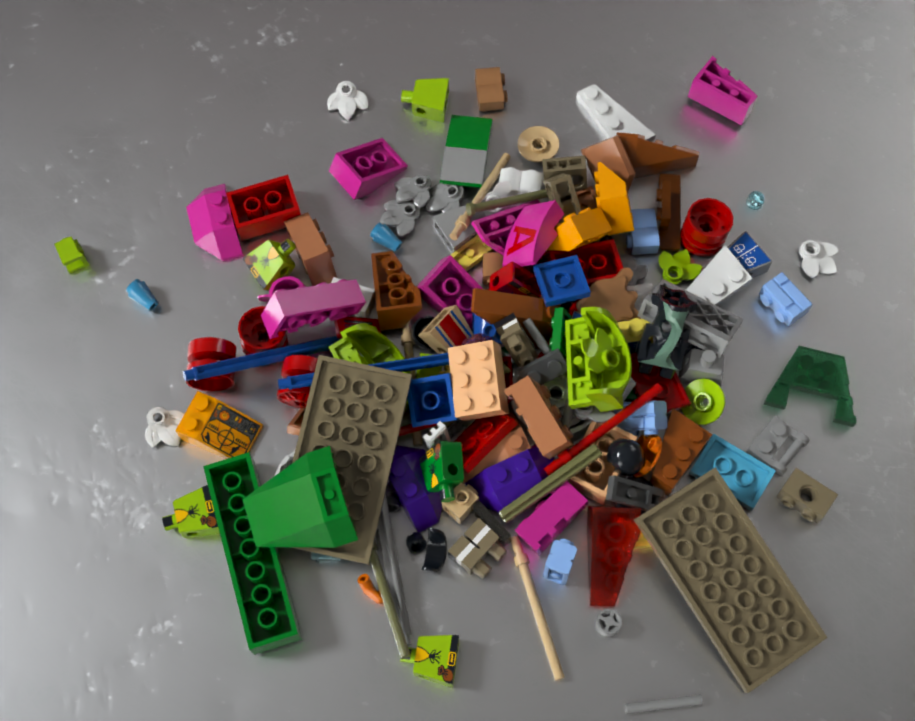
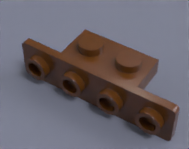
M660 174L659 189H656L655 201L659 202V207H656L660 242L659 250L679 251L681 248V176Z

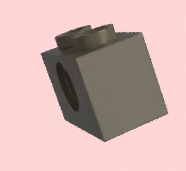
M795 468L776 497L786 507L799 511L806 520L818 524L824 518L838 494L798 468ZM801 493L807 494L811 501L803 500Z

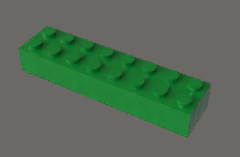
M250 452L203 466L249 650L256 655L302 640L278 547H256L243 499L261 486L254 459Z

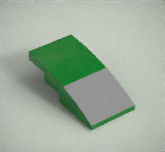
M460 115L451 116L440 175L441 184L482 187L493 119Z

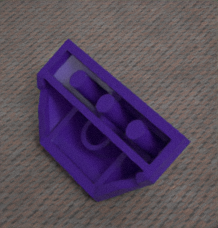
M396 445L388 484L393 493L398 497L400 505L416 532L421 534L428 530V528L437 525L440 521L442 512L440 493L429 492L426 489L419 458L426 453L425 450Z
M538 447L527 449L484 469L465 484L466 486H472L478 492L479 503L477 506L499 513L500 510L548 477L543 468L553 462L554 457L550 460L544 457Z

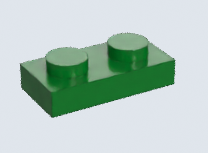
M564 307L555 308L554 316L551 319L553 335L550 338L549 345L551 351L559 348L564 359H567L565 320H570L572 316Z

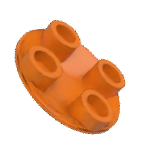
M654 434L648 437L641 435L636 442L640 444L644 451L645 462L640 471L634 474L635 477L646 475L658 461L662 451V439L658 435Z

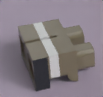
M514 313L494 323V327L501 337V342L518 367H523L538 357L532 340Z
M478 518L464 533V536L462 535L448 550V557L455 563L460 564L470 575L474 573L484 579L492 570V567L484 561L487 556L490 555L499 562L507 554V550L499 542L500 537Z

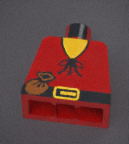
M513 261L490 276V287L487 290L541 298V291L535 274Z

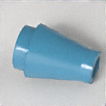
M379 222L370 233V237L373 238L374 242L394 252H397L403 244L386 224L383 225Z
M136 279L126 289L128 297L149 311L155 309L159 304L144 281Z

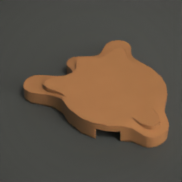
M624 267L616 276L600 279L592 283L589 287L591 291L590 297L577 301V311L581 313V308L601 307L607 309L616 321H630L634 318L641 319L637 316L639 311L635 308L638 293L633 290L628 291L626 288L633 277V271L628 267Z

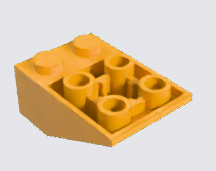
M597 162L598 171L594 172L597 194L596 203L597 208L600 207L612 228L608 235L634 231L633 215L626 182L603 163Z
M590 207L585 208L578 215L574 212L564 217V223L556 224L554 230L558 236L547 250L571 251L600 240L611 232L612 228L600 207L592 210Z

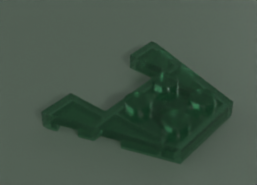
M798 346L765 399L764 405L784 410L787 405L789 389H794L836 400L833 422L854 427L857 421L853 413L852 406L854 404L848 387L850 383L845 357Z

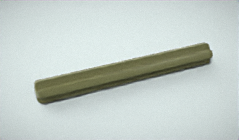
M595 444L591 445L500 510L499 515L505 523L510 522L600 458L602 452Z

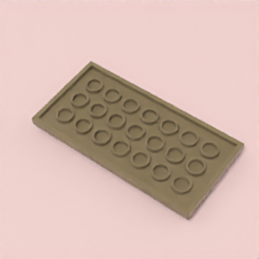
M323 355L318 356L292 463L306 453L327 446L331 447L337 466L336 472L359 540L336 548H291L369 565L412 374Z
M716 467L634 519L745 693L751 692L828 638Z

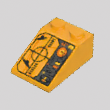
M197 391L175 431L182 441L228 459L250 452L263 428V424L224 402Z

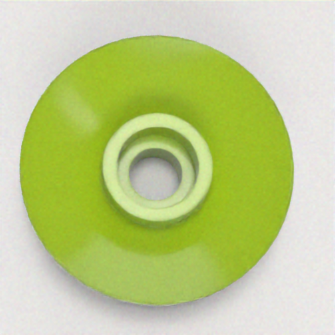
M697 379L686 386L685 392L691 404L682 409L683 414L699 425H707L716 421L725 408V395L722 388L716 382L709 379ZM707 398L709 404L705 407L703 401Z

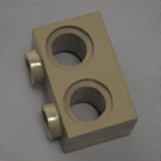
M585 155L542 159L544 180L562 173L570 174L575 191L587 189Z
M562 173L543 180L549 201L556 200L564 212V216L560 219L559 223H564L563 218L574 212L578 215L582 211L570 174Z

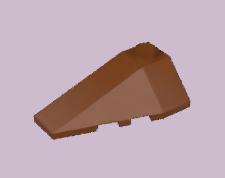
M616 133V135L619 134L636 172L634 179L692 168L697 165L699 151L678 145L672 147L665 146L661 140L651 142L645 140V136L639 134Z
M393 251L372 253L376 308L380 331L403 328L422 309L420 290L412 283L411 277L403 270L402 264Z
M474 288L471 312L491 325L514 313L532 340L535 349L540 350L523 322L531 318L545 341L548 342L553 334L551 319L554 316L555 308H560L561 304L546 307L543 298Z

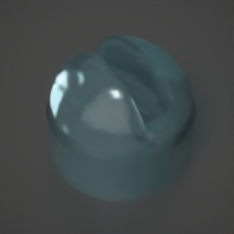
M760 191L751 192L746 200L747 206L753 210L762 208L765 201L763 193Z

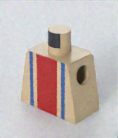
M453 305L445 307L418 336L435 352L442 354L448 353V348L467 345L472 339L469 337L473 336V332L459 307Z

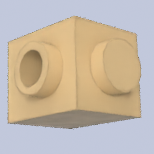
M460 483L454 489V501L442 502V510L459 524L468 517L479 503L478 492L472 486H465L463 483Z

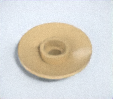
M533 126L520 134L518 150L525 159L540 163L542 159H551L557 154L559 139L551 129L543 126Z

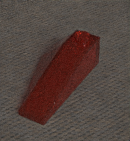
M588 505L587 545L590 606H615L627 566L633 556L634 546L640 536V529L634 519L641 515V508Z

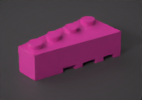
M342 279L329 284L322 282L316 286L307 287L303 285L296 289H279L275 291L261 317L268 335L272 339L278 337V332L288 330V333H293L305 324H310L311 327H314L324 322L327 318L330 321L358 314L366 301L356 279L348 281Z

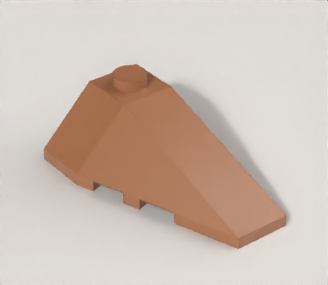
M512 412L506 415L514 418L518 424L469 473L464 472L463 484L484 469L527 449H531L522 427Z

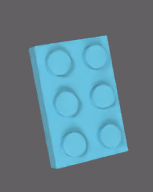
M713 434L689 474L699 478L716 467L739 504L752 511L776 470Z

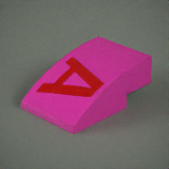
M556 200L529 205L523 208L509 233L503 256V267L512 261L520 266L535 265L558 236L554 227L564 216V212Z

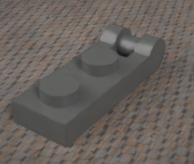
M615 475L609 476L606 500L648 511L665 498V490Z

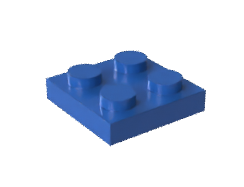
M577 255L533 265V271L546 307L590 297L591 291Z

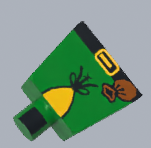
M440 441L420 457L419 462L426 489L429 492H439L441 502H451L455 500L454 488L464 480L461 442Z

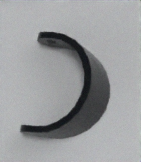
M428 528L427 550L421 570L438 572L442 569L446 560L447 540L444 532L441 530Z

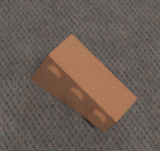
M307 212L284 221L289 237L296 245L295 250L305 267L306 274L309 275L312 286L322 282L329 284L332 282L333 277L337 278L331 260L334 257V253L330 245H325L327 240L323 231L318 232L320 227L316 218L312 220Z
M526 376L504 390L507 397L513 398L518 407L516 412L519 416L522 415L529 428L527 429L544 457L550 460L563 450L574 446L571 441L573 434L567 425L563 426L559 419L562 417V414L555 404L552 406L549 400L551 394L545 385L541 386L530 376Z

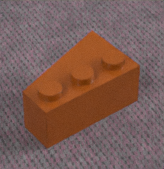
M674 408L671 410L667 421L668 428L665 429L662 438L660 457L654 465L650 478L652 486L665 490V495L668 497L712 436L711 433Z

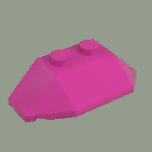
M225 184L205 188L186 207L195 245L216 256L221 261L244 256L226 195L227 188Z
M533 200L474 220L471 224L482 242L504 256L509 233L518 215L525 206L538 204L540 201Z

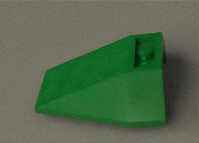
M330 446L306 453L243 499L256 547L336 548L359 540L352 516H350L336 472L337 466Z

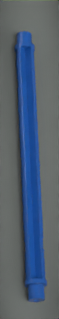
M331 336L200 365L183 371V377L185 381H197L280 362L291 355L307 356L329 351V346L340 339L337 336Z
M448 353L369 365L406 372L449 365ZM314 373L278 379L279 390L287 388L292 390L311 386Z

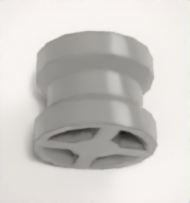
M604 609L596 619V630L604 637H613L621 628L622 619L617 611Z

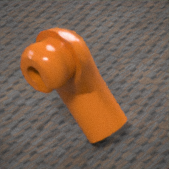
M367 574L360 575L357 581L364 594L377 604H383L380 591L376 590L370 577Z

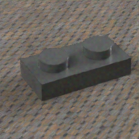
M559 348L517 369V372L521 379L530 376L540 385H543L566 373L567 363Z

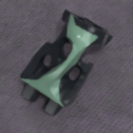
M660 285L658 294L652 293L651 295L652 304L658 307L657 315L652 323H646L636 350L637 362H639L638 369L640 373L651 374L652 367L655 365L661 367L659 372L661 377L672 379L675 371L681 370L686 345L689 340L690 329L685 328L683 330V325L688 315L697 308V302L690 300L683 290H674L667 288L665 285ZM664 322L670 323L672 328L669 332L663 331L662 324ZM650 336L656 337L655 343L648 342ZM679 338H681L680 344L676 346Z

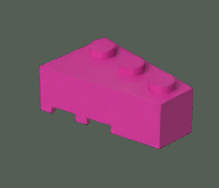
M712 56L693 79L688 97L742 125L751 114L758 96L741 80L736 81L729 75L731 71L720 67L716 63L717 59Z
M568 481L551 492L552 495L546 501H541L534 509V512L525 518L515 529L518 536L539 556L589 504L588 500Z

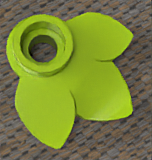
M687 249L681 250L673 256L666 251H662L658 259L659 266L663 270V279L674 285L681 284L683 280L695 279L702 270L701 265L690 264V255ZM670 274H674V275H676L677 277H676V278L671 277Z
M600 327L597 328L594 339L586 338L581 340L582 352L589 358L587 367L592 372L611 371L619 364L618 352L612 348L610 337Z

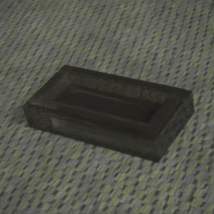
M477 501L473 505V514L500 537L499 542L505 547L510 543V533L480 501Z

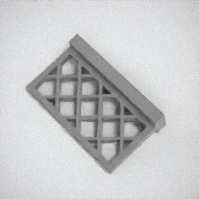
M661 279L650 295L647 294L644 298L637 316L650 323L653 322L657 315L658 307L652 304L651 295L652 293L658 294L660 285H665L667 288L685 291L690 300L697 302L695 310L698 313L689 314L684 322L683 330L685 328L690 329L688 342L703 350H712L720 358L743 319ZM703 310H708L712 314H705ZM716 320L719 325H711L710 321ZM724 320H728L734 324H726ZM664 322L662 324V329L668 332L671 330L670 323Z

